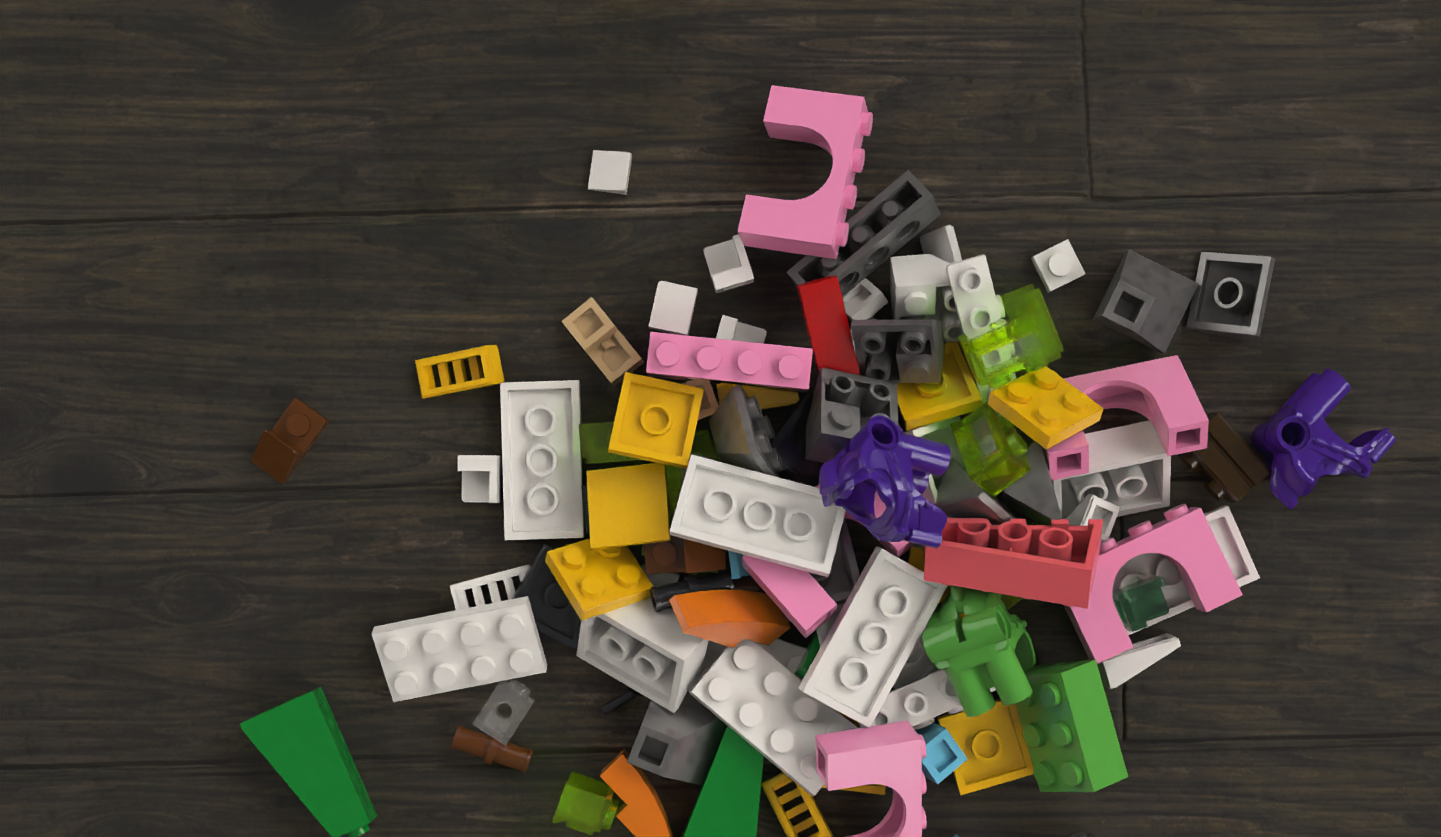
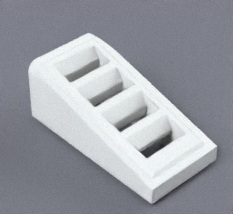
M530 565L450 585L455 609L469 608L465 590L472 588L476 606L485 605L481 585L488 584L492 603L500 602L501 597L496 582L499 580L504 581L508 600L512 599L515 594L512 577L519 575L521 582Z
M1166 633L1132 643L1133 648L1097 664L1103 685L1111 690L1123 684L1181 646L1179 638Z

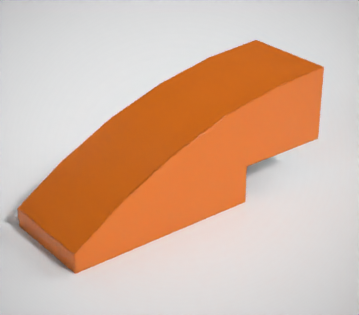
M709 590L674 595L669 599L683 633L732 648L743 639L769 646L791 628L784 613L767 594L761 592Z
M624 748L602 769L600 777L625 802L618 808L616 817L635 837H673L666 812L656 790L642 768L627 763L630 754Z

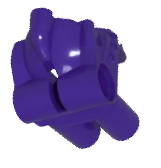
M1325 369L1321 375L1311 373L1278 410L1277 414H1273L1270 421L1259 424L1252 433L1253 447L1265 457L1267 467L1271 471V492L1289 510L1299 503L1296 500L1299 496H1306L1313 490L1319 477L1344 474L1367 478L1373 468L1370 463L1376 464L1396 441V438L1389 432L1390 429L1387 427L1383 430L1367 431L1357 436L1348 444L1327 425L1324 419L1351 390L1349 383L1340 374L1331 369Z
M877 415L872 417L833 459L824 462L819 471V492L822 495L824 507L831 506L834 503L836 506L844 508L854 519L860 521L869 529L871 535L877 540L884 542L908 541L932 548H939L942 542V530L947 522V515L939 506L927 501L921 495L927 488L930 474L941 476L947 470L951 458L950 447L944 443L902 433L903 431L900 426L885 416ZM876 489L880 499L886 506L885 511L878 518L875 517L874 509Z

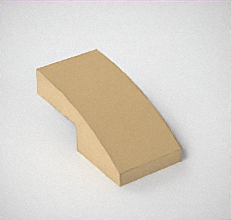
M592 297L561 321L614 387L624 379L625 372L632 373L644 363L642 358Z

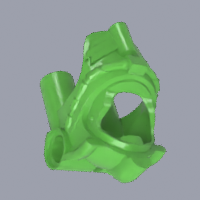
M950 585V592L943 602L937 604L926 625V630L923 631L922 640L929 659L938 669L946 671L966 716L974 717L981 715L996 705V701L990 691L992 687H995L1003 705H1012L1029 697L1033 690L1024 671L1034 666L1036 658L1032 640L1025 629L1027 622L1020 620L1016 614H1009L999 593L983 592L981 590ZM965 613L963 619L960 618L959 614Z

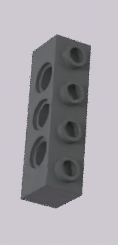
M907 170L846 222L849 224L848 239L845 247L839 246L837 259L806 255L788 270L787 274L795 286L836 275L843 297L941 215L934 196Z

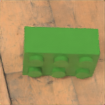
M1096 659L1043 663L1024 671L1033 692L1026 699L1016 703L1040 792H1095L1127 778V770Z

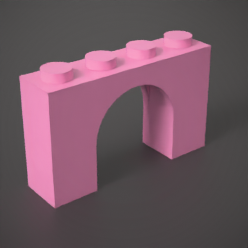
M771 85L763 120L769 137L818 145L832 156L833 166L826 183L818 191L806 198L782 200L746 194L737 232L744 246L837 259L839 246L845 247L848 239L849 224L845 222L847 210H853L855 206L857 187L853 183L855 173H861L864 166L865 150L861 149L863 137L869 136L871 133L873 114L868 112L865 99L861 96Z
M650 332L646 373L649 377L684 381L689 379L727 381L805 393L809 390L813 349Z
M1178 355L1064 378V380L1085 393L1104 409H1129L1148 418L1154 425L1167 456L1207 448L1209 420ZM1083 430L1047 450L1042 447L1051 481L1089 473V444Z
M877 489L874 501L876 518L881 516L886 509L885 503L880 499ZM847 511L845 512L844 518L851 519L862 524L860 521L854 519ZM878 540L889 553L898 558L916 544L908 541L884 542ZM747 555L741 557L743 568L805 638L836 613L837 604L809 572Z
M1186 504L1178 505L1163 513L1166 518L1165 520L1154 525L1150 521L1142 522L1128 529L1130 536L1118 542L1114 538H1109L1101 542L1088 609L1064 605L1089 660L1096 659L1097 664L1134 647L1114 606L1112 590L1115 577L1121 567L1138 555L1157 553L1167 558L1178 570L1197 610L1209 612L1243 595L1201 508H1188Z
M908 720L871 726L870 728L864 727L815 735L816 772L828 791L867 784H882L893 789L892 804L883 820L874 828L864 833L846 837H922V829H926L927 826L926 814L922 807V794H925L927 789L926 779L922 772V759L926 758V744L923 736L917 734Z

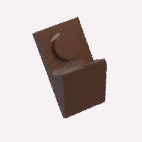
M294 398L273 429H265L251 462L280 483L285 484L330 420L299 398Z
M670 535L671 541L644 544L646 574L697 573L726 569L724 549Z

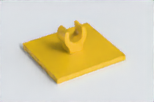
M650 463L586 471L590 547L592 550L671 541L665 464Z

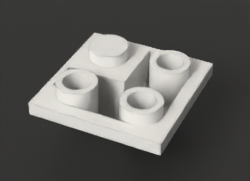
M931 254L890 257V293L893 320H938L942 323L944 343L965 341L946 271V266L950 263Z

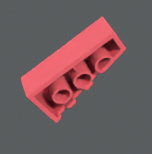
M947 518L946 525L942 530V542L939 548L925 546L924 581L1088 609L1099 560L1103 519H1088V526H1069L1068 519H1051V525H1027L1026 519L1010 518V521L1004 522L1001 525H991L987 518Z

